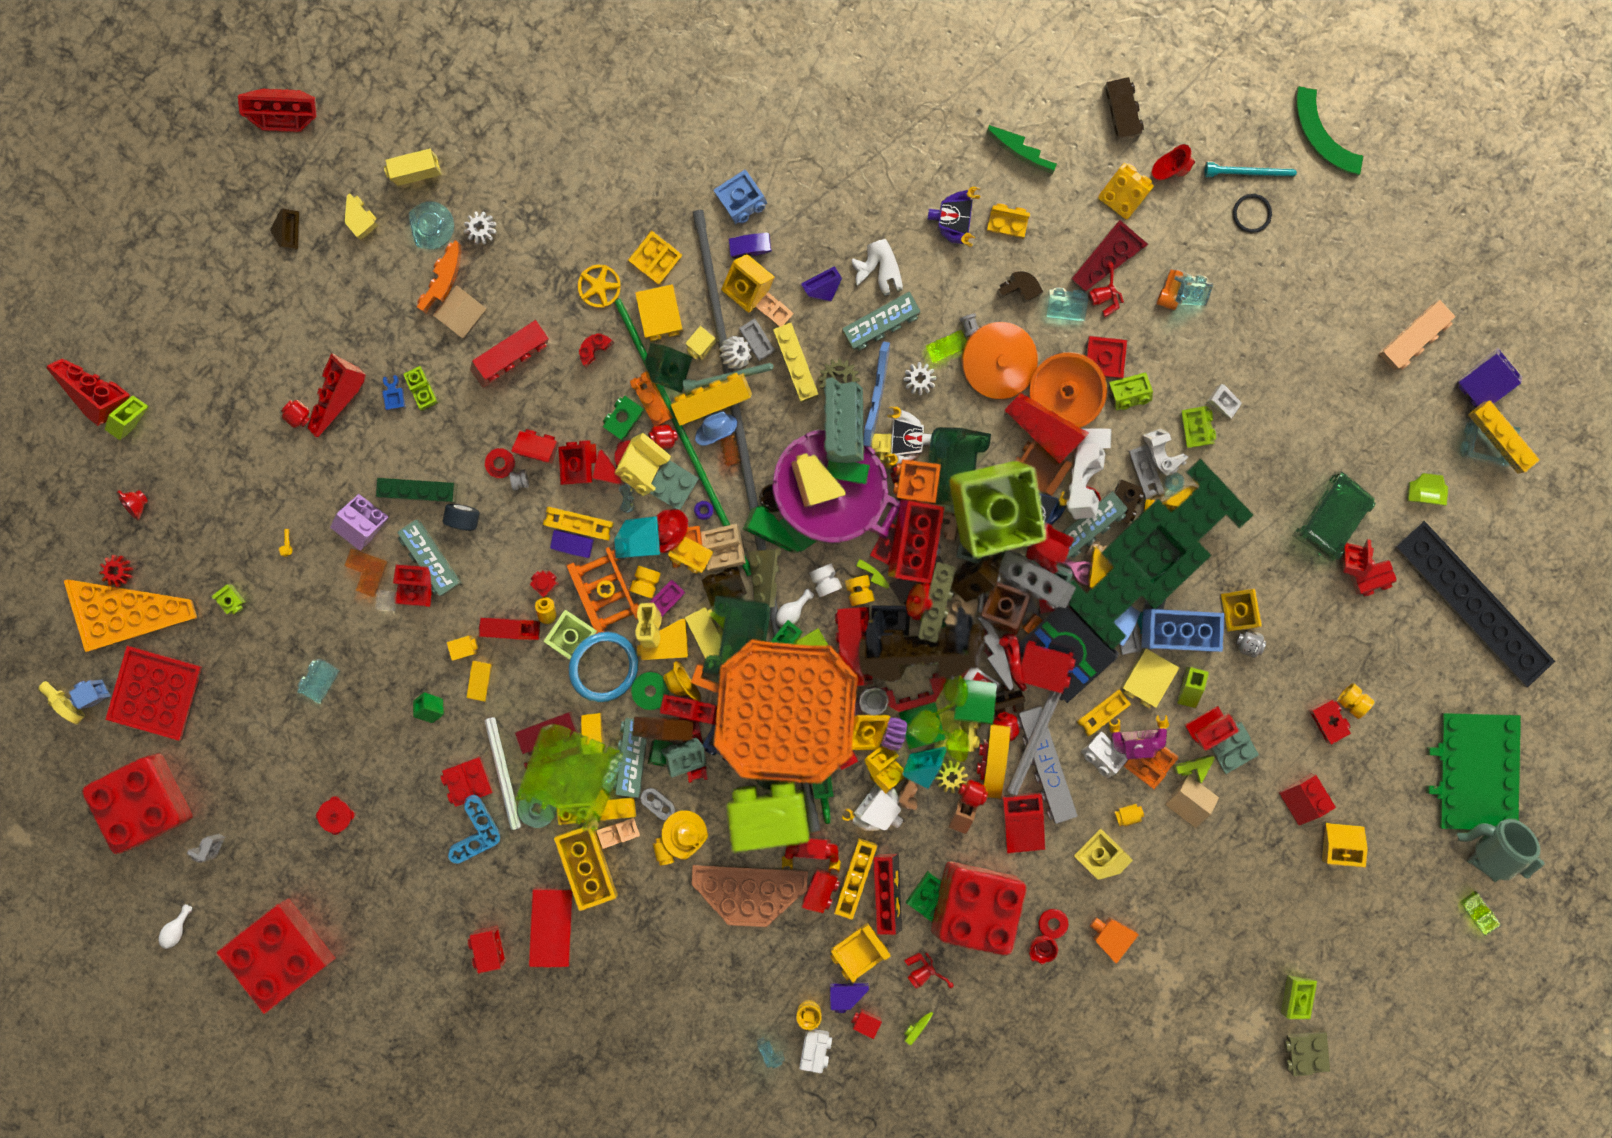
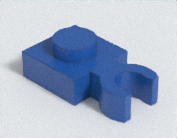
M393 375L394 382L391 384L388 383L387 377H383V383L388 388V390L382 391L386 410L406 407L403 388H397L399 378L396 375Z

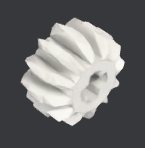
M474 212L475 218L469 215L468 219L471 222H464V225L468 227L464 230L465 234H469L468 239L470 241L474 239L475 244H478L480 239L483 244H486L485 238L487 237L489 240H493L490 233L496 234L497 232L495 229H492L496 226L495 222H491L493 217L491 215L486 217L485 212H482L480 217L478 212ZM482 224L484 229H480V231H478L476 228L480 227Z
M733 336L722 342L723 346L719 348L722 354L719 357L724 359L723 364H727L728 368L740 369L749 363V359L752 357L749 352L752 349L747 347L748 342H744L743 337L737 338V336Z
M918 362V369L912 364L910 368L913 372L905 371V374L910 376L904 378L905 382H910L906 385V388L908 389L913 386L912 394L915 393L916 389H919V395H922V389L929 393L930 390L927 385L934 388L935 384L930 381L936 380V376H930L934 369L927 371L928 364H925L923 369L921 368V362ZM918 374H921L922 377H925V380H923L921 384L917 383L918 380L915 381V378H917Z

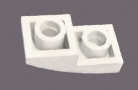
M1081 428L1089 432V434L1078 445L1100 443L1102 448H1111V429Z

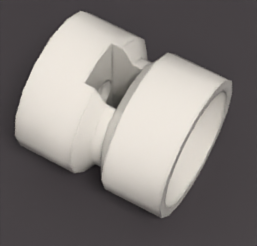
M832 563L809 573L813 583H817L816 590L819 597L842 588L839 579L834 577L836 572Z

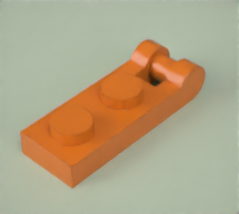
M645 371L641 374V377L630 380L632 388L636 391L654 426L662 425L673 418L649 372ZM645 383L648 388L644 389L642 384Z

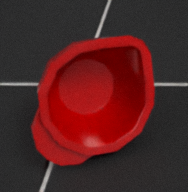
M118 490L116 493L123 507L133 518L139 521L144 505L148 503L146 496L140 490L135 493H123Z

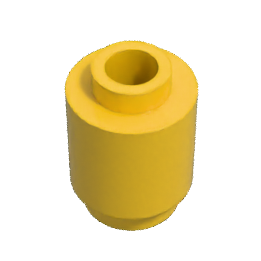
M543 597L536 601L535 609L539 621L543 624L553 623L557 616L553 600Z
M1136 803L1115 811L1119 826L1124 825L1126 827L1142 822L1141 818L1145 817L1142 807H1138Z
M661 837L656 838V842L652 843L656 861H659L660 866L674 863V856L669 854L664 848Z

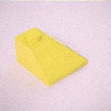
M1102 829L1074 855L1098 880L1120 874L1133 861Z

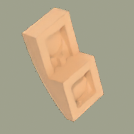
M769 292L755 306L779 327L783 326L794 314Z
M634 818L596 830L602 849L640 836Z

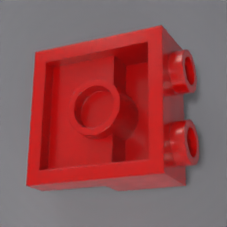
M591 440L579 441V445L577 442H566V446H559L560 485L593 483L591 464L596 463V444H591Z
M481 757L442 771L443 775H440L443 785L448 786L450 792L447 793L450 804L454 803L455 807L465 804L468 796L476 795L480 798L493 793Z

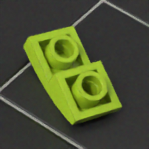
M421 366L403 374L421 411L438 403Z

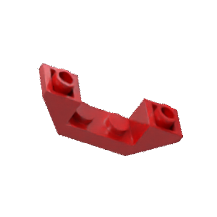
M938 672L932 674L933 678H929L932 694L926 691L917 694L918 698L904 697L899 699L900 703H896L892 689L888 690V687L881 689L887 694L888 706L900 712L936 702L948 679L939 678Z

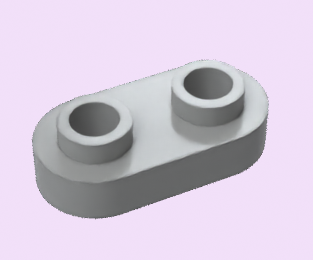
M648 788L641 794L642 804L660 819L666 820L671 814L675 813L674 804L656 789ZM649 794L654 795L653 801L648 800L647 796ZM664 806H667L669 808L668 813H664L662 811V808Z

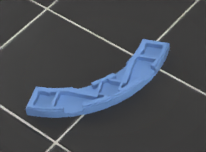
M883 342L879 351L872 406L864 428V446H871L885 385L890 342Z

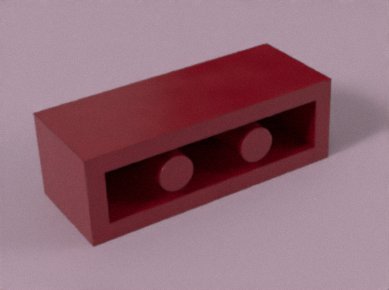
M568 712L517 731L515 735L522 754L528 753L530 756L540 752L538 748L546 746L549 749L557 746V741L564 739V742L573 740L579 732L572 713Z

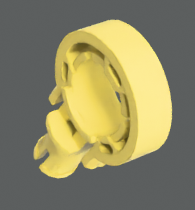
M47 681L39 686L38 690L48 698V705L53 707L63 718L74 724H79L85 717L84 712L74 707L71 701L64 696L65 693L63 691H56Z

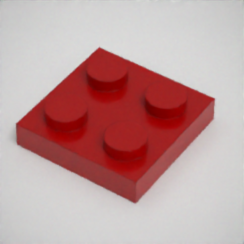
M1089 336L1086 356L1101 368L1105 377L1123 379L1127 340Z

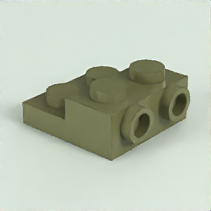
M1326 1032L1287 1035L1285 1050L1289 1054V1060L1286 1061L1288 1072L1293 1076L1330 1072Z

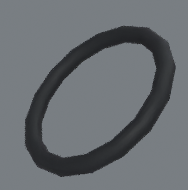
M1246 194L1235 203L1233 218L1237 226L1243 231L1249 233L1260 232L1271 221L1272 207L1263 196ZM1247 198L1260 199L1268 208L1267 221L1259 228H1246L1237 218L1238 206Z

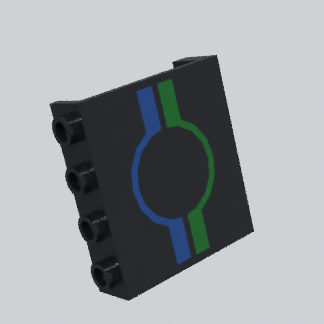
M1067 604L1066 608L1058 607L1027 636L1020 642L1018 641L1021 659H1023L1029 640L1036 642V646L1066 654L1074 653L1072 659H1076L1073 671L1069 670L1068 677H1071L1069 688H1065L1059 698L1066 703L1072 700L1119 656L1118 651L1115 648L1111 649L1069 604Z

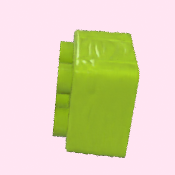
M1011 461L959 473L950 478V489L960 542L972 555L976 557L985 556L1045 540L1046 532L1038 495V484L1033 467L1018 461Z
M779 781L771 783V793L757 795L756 785L733 789L732 799L729 800L726 806L732 852L809 841L804 794L801 789H795V782Z

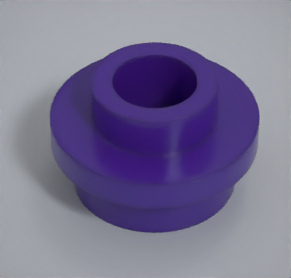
M700 501L695 505L694 513L697 518L707 520L713 514V507L707 501ZM702 507L707 508L706 514H701L700 509Z

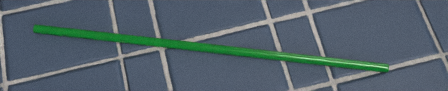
M622 300L614 301L647 371L651 375L673 417L671 421L722 526L730 525L683 426H680L671 407V401ZM745 555L746 564H743L742 567L746 575L750 576L751 567Z

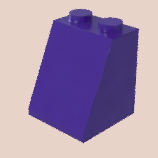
M1496 348L1459 379L1460 385L1458 387L1465 395L1467 393L1472 398L1471 403L1477 408L1481 403L1489 400L1493 404L1522 383V376L1501 350Z

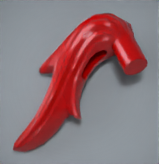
M1004 634L999 640V644L1003 646L1007 653L1009 668L1013 678L1017 683L1021 684L1023 678L1018 639L1014 634Z

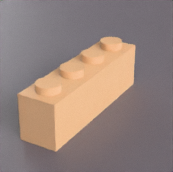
M1441 300L1434 302L1387 345L1379 355L1393 370L1399 368L1403 370L1410 364L1409 359L1413 355L1417 357L1425 350L1423 346L1426 343L1431 344L1439 337L1437 335L1439 331H1445L1453 324L1451 320L1456 316Z

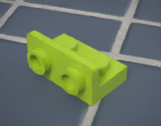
M1146 372L1109 382L1116 410H1126L1139 404L1145 405L1153 400V389Z
M1209 406L1181 410L1187 448L1215 444L1216 432L1214 428L1212 429L1213 413L1211 409L1209 410Z

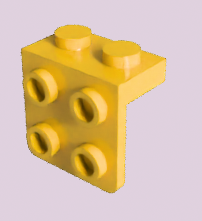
M1125 162L1104 187L1098 198L1124 219H1129L1154 185L1147 176H1141L1136 172L1137 169L1133 165L1126 164Z

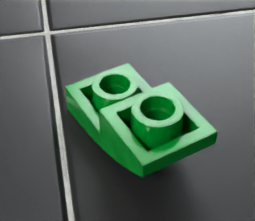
M829 460L827 471L834 479L866 484L870 465L856 462L839 463Z

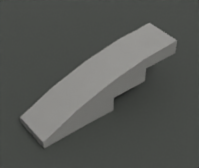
M980 616L977 619L988 633L985 636V643L993 654L987 660L1008 690L1013 689L1012 678L1004 649L999 644V638L991 623Z

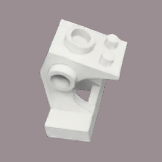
M1158 429L1143 435L1154 465L1162 474L1166 476L1172 475L1179 469L1178 466L1180 464L1185 465L1187 463L1185 461L1188 458L1187 455L1167 456L1165 445L1167 441L1171 440L1169 432Z

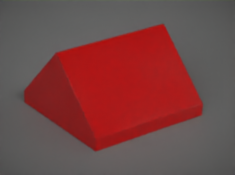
M602 449L598 451L592 478L596 481L624 486V481L615 474L616 468Z

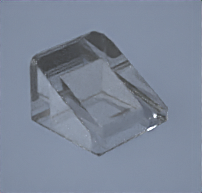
M378 590L376 609L395 611L396 592Z

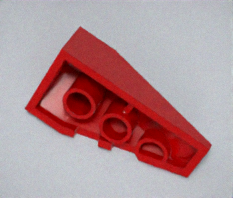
M332 353L323 370L322 377H325L323 387L318 388L319 401L313 407L307 428L315 437H319L357 394L365 381L366 374L359 367Z
M65 359L57 360L46 367L81 412L97 426L107 422L109 414L130 397V394L112 381L109 383L105 382L95 373L90 375L84 372L82 367Z

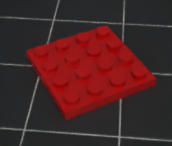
M126 646L105 720L180 741L202 666L132 646Z

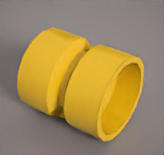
M638 565L635 572L636 580L632 581L629 591L653 599L656 591L654 584L659 582L661 573Z
M869 575L845 580L846 589L851 593L848 596L851 607L875 601L873 591L869 589L871 585ZM857 586H861L862 591L857 592Z
M1355 683L1346 687L1337 699V702L1344 708H1350L1349 712L1357 719L1363 717L1374 704V700L1367 694H1362V689Z
M806 1000L797 1008V1022L800 1027L806 1030L817 1028L822 1019L821 1008L815 1001Z

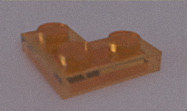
M351 548L344 566L362 572L356 591L375 597L388 561Z

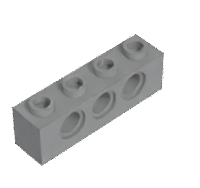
M1007 550L1002 559L999 570L1003 574L1002 578L1010 582H1017L1016 586L1025 591L1029 589L1032 591V596L1040 600L1044 598L1047 600L1046 604L1055 609L1058 607L1066 608L1076 589L1075 586L1017 552ZM1037 577V582L1034 584V578ZM1052 586V591L1049 594V587Z

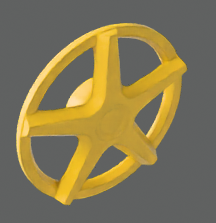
M606 265L588 267L581 273L578 281V291L585 303L593 307L601 308L612 304L618 298L621 290L619 276L612 268ZM602 268L598 278L587 274L593 269ZM607 270L615 276L617 283L605 281ZM583 278L591 284V288L584 294L581 288ZM617 289L613 299L607 302L606 290ZM598 294L602 304H594L588 301L587 298Z

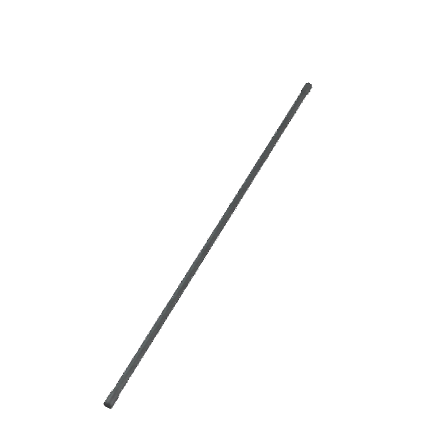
M695 210L692 212L695 229L697 230L717 341L720 348L723 346L722 342L727 340L706 231L704 210ZM721 357L724 374L733 372V368H728L727 364H723L724 359ZM737 403L731 405L730 409L731 415L737 420L735 436L749 510L758 507L740 406ZM755 536L757 550H767L765 540ZM776 598L775 606L768 608L773 637L781 629L776 623V614L778 612ZM801 782L809 832L820 831L811 783Z

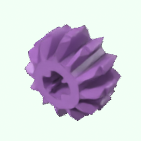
M890 717L881 741L882 746L889 750L898 751L902 747L906 736L907 723L900 718Z

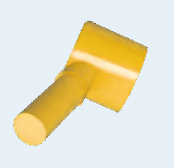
M284 529L285 545L279 547L280 555L283 557L289 556L293 552L289 541V529Z

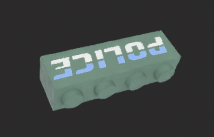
M909 291L842 328V332L852 350L858 349V351H861L869 346L868 342L872 340L877 342L885 337L884 334L891 330L893 333L902 328L901 324L904 322L912 323L917 320L921 311Z
M1113 491L1099 501L1096 518L1077 519L1062 532L1074 538L1066 559L1070 556L1075 558L1082 552L1080 550L1085 544L1087 547L1096 540L1095 536L1098 533L1103 535L1111 528L1110 524L1113 521L1118 523L1126 516L1124 512L1128 508Z
M414 520L397 532L401 545L403 547L407 546L410 553L408 555L414 563L417 562L419 566L429 567L431 590L435 595L444 596L462 584L420 520Z
M626 717L625 721L621 722L620 732L623 733V740H619L618 752H621V756L616 761L615 771H618V779L614 778L613 790H616V795L639 798L647 738L632 736L634 718Z

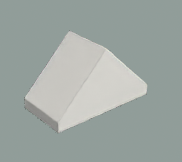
M1223 384L1216 387L1206 402L1231 419L1242 404Z

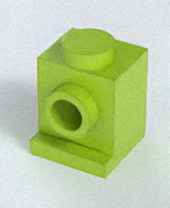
M231 584L225 585L212 596L226 614H237L243 609L242 605L246 603ZM228 597L231 598V603L229 605L226 602V599Z

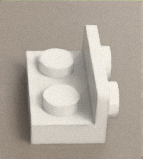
M1102 731L1081 751L1085 759L1092 763L1099 773L1106 778L1115 775L1128 760L1124 754L1114 749L1113 742Z

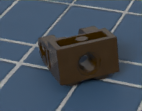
M1000 552L982 556V560L978 563L967 561L962 564L960 573L955 575L951 588L966 603L995 589L1002 562Z

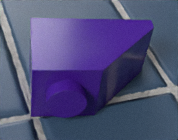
M869 983L830 984L831 1010H835V1013H846V1010H850L869 991Z

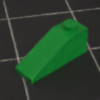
M758 506L750 510L742 530L788 552H799V546L777 518L769 513L767 508Z

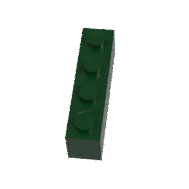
M377 478L376 497L456 503L458 484Z

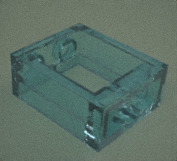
M1472 419L1467 422L1465 427V433H1467L1466 440L1461 445L1462 457L1505 467L1510 466L1502 455L1499 458L1473 452L1479 427ZM1512 426L1520 434L1521 428Z

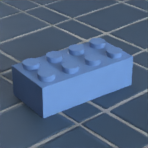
M1143 609L1141 648L1223 652L1224 613Z

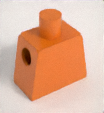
M1095 917L1089 925L1097 932L1093 939L1116 964L1139 936L1135 930L1111 917L1105 923Z

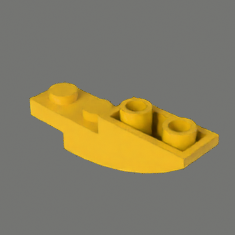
M634 797L556 806L558 825L636 817Z

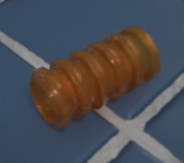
M733 433L719 440L721 442L720 447L723 448L721 452L724 453L723 459L726 461L724 462L726 466L741 462V459L738 458L740 454L737 453V441H734L736 436Z

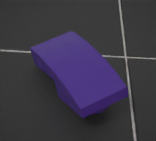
M769 233L748 234L729 239L730 254L733 259L746 254H752L755 257L772 252Z
M554 530L550 549L590 558L594 539Z

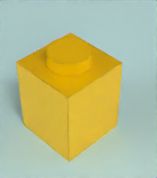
M472 635L447 642L452 661L477 654L478 644L476 639L472 638Z

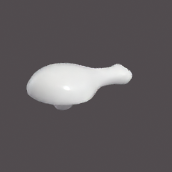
M806 589L800 599L781 606L776 614L777 625L782 628L787 620L796 624L800 618L803 605L809 599H812L814 594L809 589Z
M183 905L179 916L162 928L158 940L162 948H172L179 942L183 934V923L187 915L192 912L191 906Z

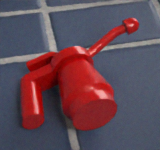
M1112 262L1107 264L1108 268H1110V284L1106 287L1093 288L1088 292V298L1092 306H1099L1112 299L1113 304L1102 311L1104 318L1120 309L1117 294L1120 303H1124L1122 294L1113 285L1114 265Z
M920 953L904 960L908 966L920 960L924 964V966L912 971L907 977L916 989L922 987L934 975L944 980L950 989L954 987L952 982L935 971L933 960L928 953H925V955L931 961V966Z

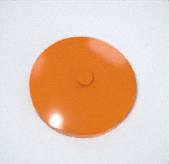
M1007 322L989 323L978 328L966 341L961 359L962 370L969 385L979 394L994 399L1010 398L1021 393L1031 383L1033 374L1038 366L1037 349L1032 338L1019 326Z
M1075 352L1058 353L1042 362L1034 372L1030 383V398L1080 428L1092 422L1102 411L1107 398V382L1101 368L1089 357Z

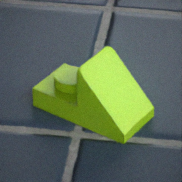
M1207 755L1173 765L1174 771L1177 774H1181V776L1192 774V770H1194L1197 781L1202 783L1214 761V757Z

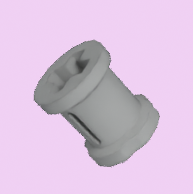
M976 313L959 319L963 323L966 332L964 334L965 337L971 336L978 329L975 319Z

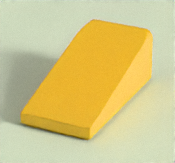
M472 661L466 698L486 702L493 664Z

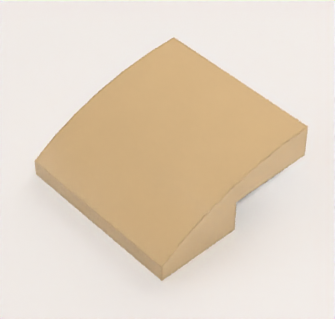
M738 524L701 532L702 546L714 551L707 564L709 572L746 564Z

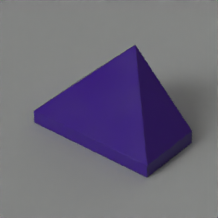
M833 266L801 283L809 297L832 301L842 277L836 267Z

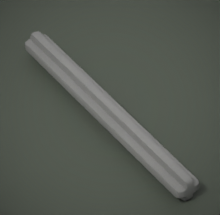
M1050 691L1007 791L1013 795L1018 794L1062 693Z

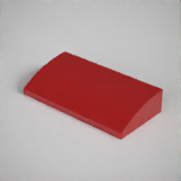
M533 889L529 967H569L572 889Z

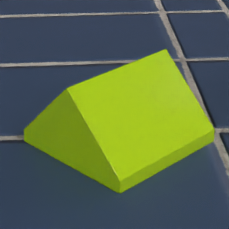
M1287 975L1281 1014L1288 1019H1311L1317 981Z

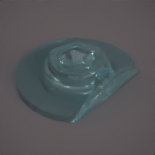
M432 201L424 202L409 212L411 230L417 247L437 249L444 246L451 239L454 232V219L451 212L444 205Z

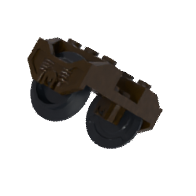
M959 606L956 613V626L940 628L938 641L933 642L921 639L918 636L903 637L902 630H887L882 612L876 611L874 619L868 621L864 636L860 639L859 661L861 674H868L879 680L896 682L901 680L907 667H912L916 664L931 666L937 663L939 678L955 679L970 669L978 668L980 651H985L986 648L984 628L980 623L974 624L971 614H966L964 608Z

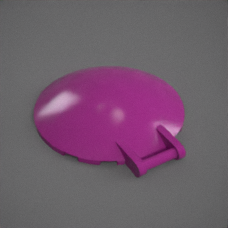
M816 430L806 433L788 445L775 467L773 493L779 511L795 530L808 538L828 543L849 541L868 530L882 538H887L888 530L899 510L900 501L888 495L886 470L871 446H864V460L856 462L870 465L866 484L835 479L846 495L804 507L791 462L797 461L796 457L803 454H808V457L815 455L827 469L829 460L827 459V452L824 447L826 432L825 430ZM886 505H889L891 509L880 527L877 525V522Z

